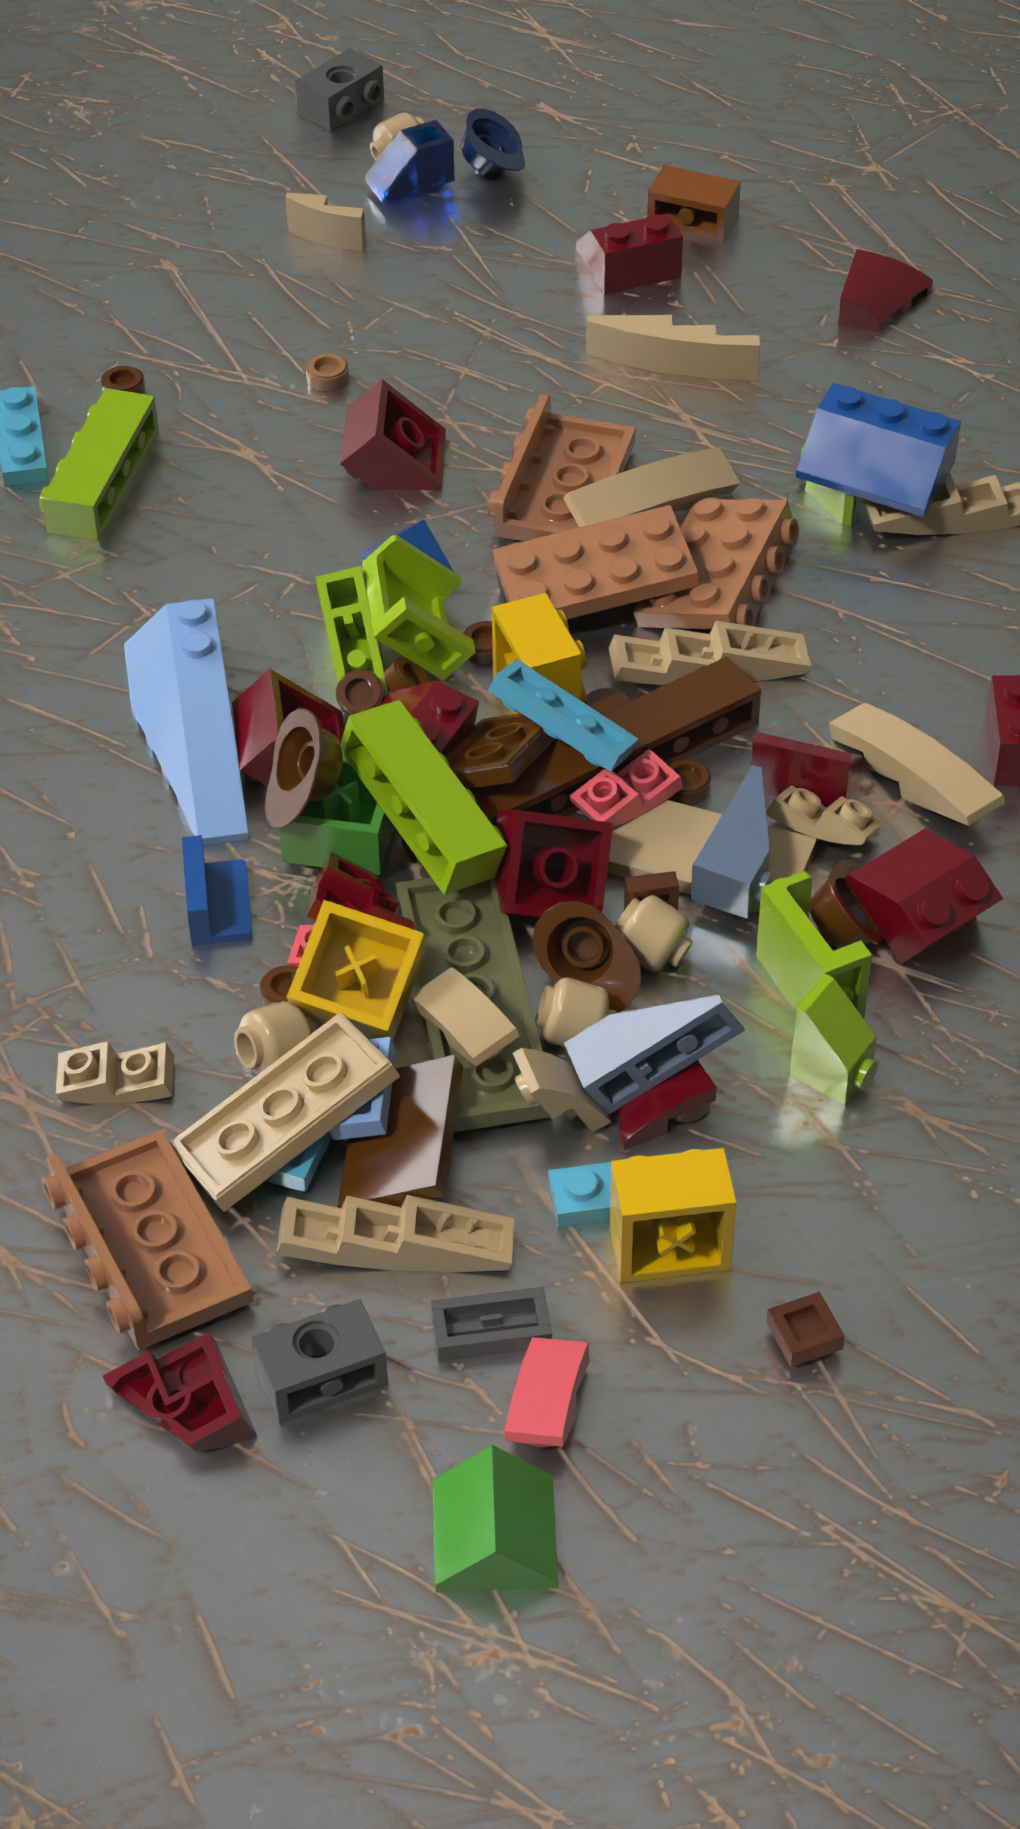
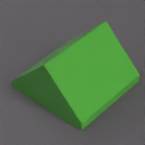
M491 1445L433 1479L436 1592L558 1587L552 1474Z

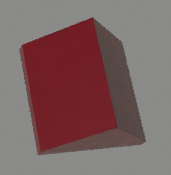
M755 732L751 766L754 765L762 768L764 794L777 797L793 785L796 788L811 791L819 797L822 805L829 807L841 796L850 799L864 756Z

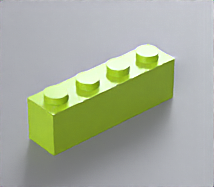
M105 388L97 403L90 406L87 420L82 429L75 432L71 448L66 457L59 460L51 483L41 491L39 509L45 515L47 533L99 541L159 431L155 396Z
M400 700L349 715L340 743L343 756L441 892L447 895L494 878L507 844L500 830L490 823L479 808L471 791L466 789L453 773L446 757L436 750L425 735L420 722L411 716Z

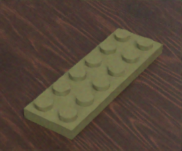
M495 877L447 895L441 892L432 878L396 882V896L400 915L411 919L414 922L413 930L422 932L425 936L427 951L415 981L417 990L450 967H453L481 990L509 1019L519 1033V1037L505 1046L497 1056L475 1066L450 1047L441 1029L423 1017L432 1059L456 1055L463 1065L454 1132L549 1118L550 1115L538 1102L532 1106L528 1104L515 1081V1077L520 1075L521 1071L513 1053L520 1048L542 1051L508 913L500 911Z

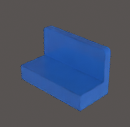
M202 835L182 837L186 905L191 946L251 940L253 934L246 861L240 859L205 863Z

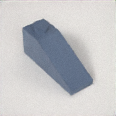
M754 765L751 766L694 861L691 882V900L748 919L757 901H760L761 887L774 881V873L768 871L770 846L762 768Z
M718 994L610 1014L587 1027L564 1044L583 1088L609 1115L745 1031V1028L739 1018Z

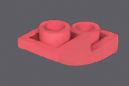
M648 749L617 774L614 771L610 772L607 769H603L572 793L570 799L591 820L613 823V827L655 808L681 790L683 784L681 777L654 752Z
M532 1337L517 1377L505 1428V1440L507 1442L528 1443L534 1447L564 1446L577 1416L576 1393L590 1362L588 1342Z

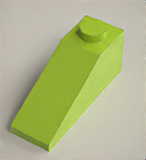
M358 566L316 576L315 579L337 683H339L344 675L351 671L367 670L374 673L380 679L387 695L389 687L384 679L385 664L381 642L373 637L365 576L362 567Z

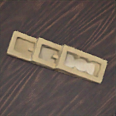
M672 315L586 316L587 356L627 367L671 375L708 379L758 380L760 360L759 335H716V325H673Z
M715 447L655 461L606 477L568 492L563 499L577 525L583 527L671 505L673 512L687 510L693 506L696 499L731 494L741 483L722 449Z
M949 473L924 517L863 498L867 514L876 532L913 535L965 534L1020 526V482L1001 487L996 475L955 485L951 473Z
M715 621L710 634L665 627L659 641L614 635L609 646L615 681L665 685L726 656L753 682L806 674L811 669V662L803 634L723 621Z
M864 702L828 723L832 740L862 751L866 769L898 781L901 797L906 801L965 825L972 824L1005 804L1004 795L968 763L934 738L890 713Z
M411 1195L406 1196L401 1207L346 1196L342 1208L287 1197L281 1211L276 1255L332 1265L390 1271L453 1273L509 1270L512 1265L514 1218Z

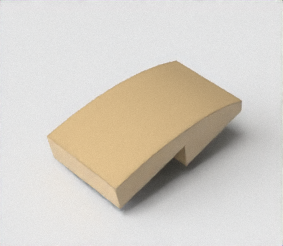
M287 192L286 210L289 232L324 246L349 251H364L366 244L364 208L328 205L327 195Z
M793 785L775 797L766 812L767 816L797 832L828 842L848 845H863L880 830L883 822L872 816L871 810L866 805L857 800L846 799L841 796L829 807H825L821 804V800L817 795L809 790L796 788Z
M450 967L409 996L416 1011L441 1029L450 1047L475 1066L497 1056L505 1046L519 1037L516 1027L499 1008L471 981L453 967Z
M108 1041L59 1052L55 1094L60 1101L88 1104L135 1103L171 1097L174 1054L166 1042L117 1054Z
M520 1048L513 1053L521 1071V1074L515 1077V1081L530 1106L538 1102L552 1119L564 1112L571 1120L579 1116L592 1133L611 1123L608 1114L583 1088L574 1065L552 1054L533 1049Z

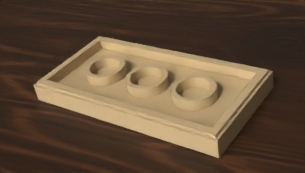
M665 800L648 812L613 827L607 873L625 878L675 871L679 883V892L691 895L692 865L723 814ZM768 826L770 846L768 871L774 873V881L803 871L807 872L816 851L817 838ZM757 901L752 911L759 913L760 901Z
M340 1012L171 1140L170 1144L185 1168L220 1209L225 1212L398 1079L400 1075L394 1065Z

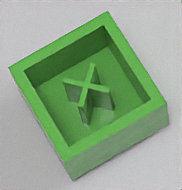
M344 756L340 776L331 793L321 801L308 802L301 815L292 824L279 828L282 862L323 867L330 852H333L374 874L381 875L395 826Z

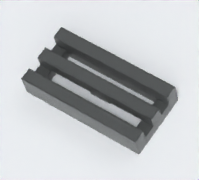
M544 1287L430 1301L438 1361L527 1350L532 1337L552 1339V1329ZM533 1310L536 1311V1313L509 1317L502 1316V1314ZM480 1317V1320L453 1324L445 1323V1321Z

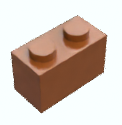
M663 165L648 190L647 217L668 213L681 233L724 242L739 216L741 181Z

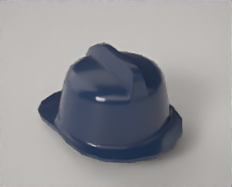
M484 108L474 109L468 113L466 130L461 140L460 149L466 162L474 168V172L482 176L485 174H498L504 169L509 171L524 169L525 159L522 151V142L515 127L506 118L491 110Z

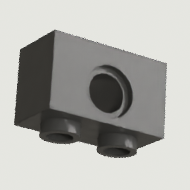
M347 49L295 80L297 115L330 132L384 99L383 65L351 49Z
M361 1299L344 1305L328 1306L318 1314L289 1324L274 1325L264 1333L251 1337L255 1370L279 1424L388 1385L386 1352ZM315 1355H325L321 1358H311Z

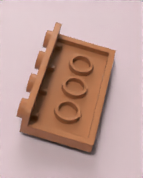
M540 394L535 407H529L527 410L524 433L517 434L515 437L512 461H506L503 465L500 479L501 486L499 490L493 489L490 495L488 515L494 517L495 536L527 541L579 528L563 497L568 492L623 472L635 443L636 427L551 413L550 395Z
M748 498L745 500L696 499L680 529L697 568L699 586L641 600L633 612L638 627L712 629L715 621L754 626L755 619L763 603H766L769 599L773 583L778 574H781L784 569L785 560L792 546H795L798 542L799 524L797 519L792 517L788 500H760L758 498Z
M671 505L492 549L498 583L503 587L508 602L546 593L555 609H561L564 612L566 619L699 586L697 568Z
M163 1129L68 1167L64 1166L58 1154L46 1158L50 1176L43 1178L42 1182L48 1200L54 1210L63 1207L68 1216L63 1219V1223L73 1248L78 1250L84 1247L89 1257L84 1260L93 1287L97 1292L106 1289L111 1299L106 1302V1306L116 1331L119 1334L128 1331L138 1351L254 1302L252 1288Z

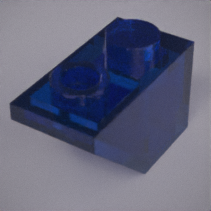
M437 120L402 129L366 173V183L378 198L385 202L388 200H398L412 193L432 190L440 185L455 181L454 140Z

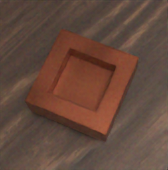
M676 872L625 877L624 910L634 898L642 901L651 895L657 896L678 910L679 883Z
M821 1292L767 1310L766 1323L790 1367L842 1350L844 1347L845 1335Z

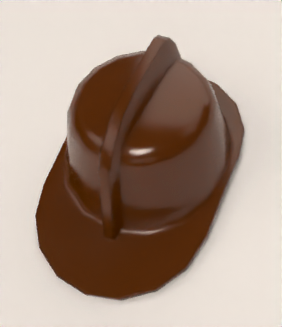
M297 709L290 713L281 724L276 737L273 767L265 800L266 818L271 826L276 828H284L292 824L301 815L308 802L321 801L328 796L335 787L341 773L343 756L339 738L335 734L320 728L317 718L309 710Z
M846 859L841 860L834 866L828 876V880L812 896L810 900V915L824 940L837 949L860 940L864 945L870 942L877 944L883 936L845 879L847 875L861 866Z
M580 901L560 902L544 912L535 925L532 942L535 957L553 982L556 984L560 979L572 978L602 987L609 996L608 1009L615 1010L617 1013L627 1009L636 998L640 987V963L633 949L610 920L593 905Z

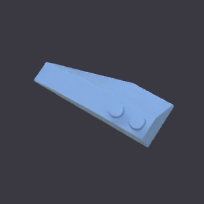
M214 599L188 600L165 604L124 644L133 717L137 725L141 726L152 754L156 755L168 786H172L177 796L178 805L193 835H202L203 846L249 840Z

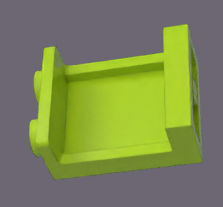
M398 535L390 536L362 562L373 637L441 680L446 679L476 653L473 639L450 626L447 620L445 599L461 586L458 574Z
M806 871L787 878H779L771 884L761 887L756 958L796 1011L797 1005L825 973L837 981L864 1019L872 954L864 943L860 940L834 951L830 948L809 920L812 878Z

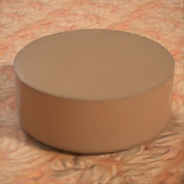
M322 353L312 357L306 363V380L308 385L321 392H332L343 388L349 381L348 362L342 356L334 353Z

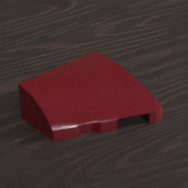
M856 249L840 297L838 325L880 332L891 323V319L894 316L904 314L909 310L912 299L920 292L929 295L932 291L933 279L899 260L874 252Z
M330 852L312 885L306 917L316 921L322 903L326 900L410 929L414 927V922L411 919L394 913L399 903L393 895L383 888L384 884L376 874Z
M696 1060L618 1109L619 1145L623 1151L667 1134L669 1119L716 1101L717 1087L699 1060Z
M209 1332L159 1359L150 1351H147L103 1375L105 1384L112 1391L131 1403L194 1451L230 1446L257 1435L219 1346Z

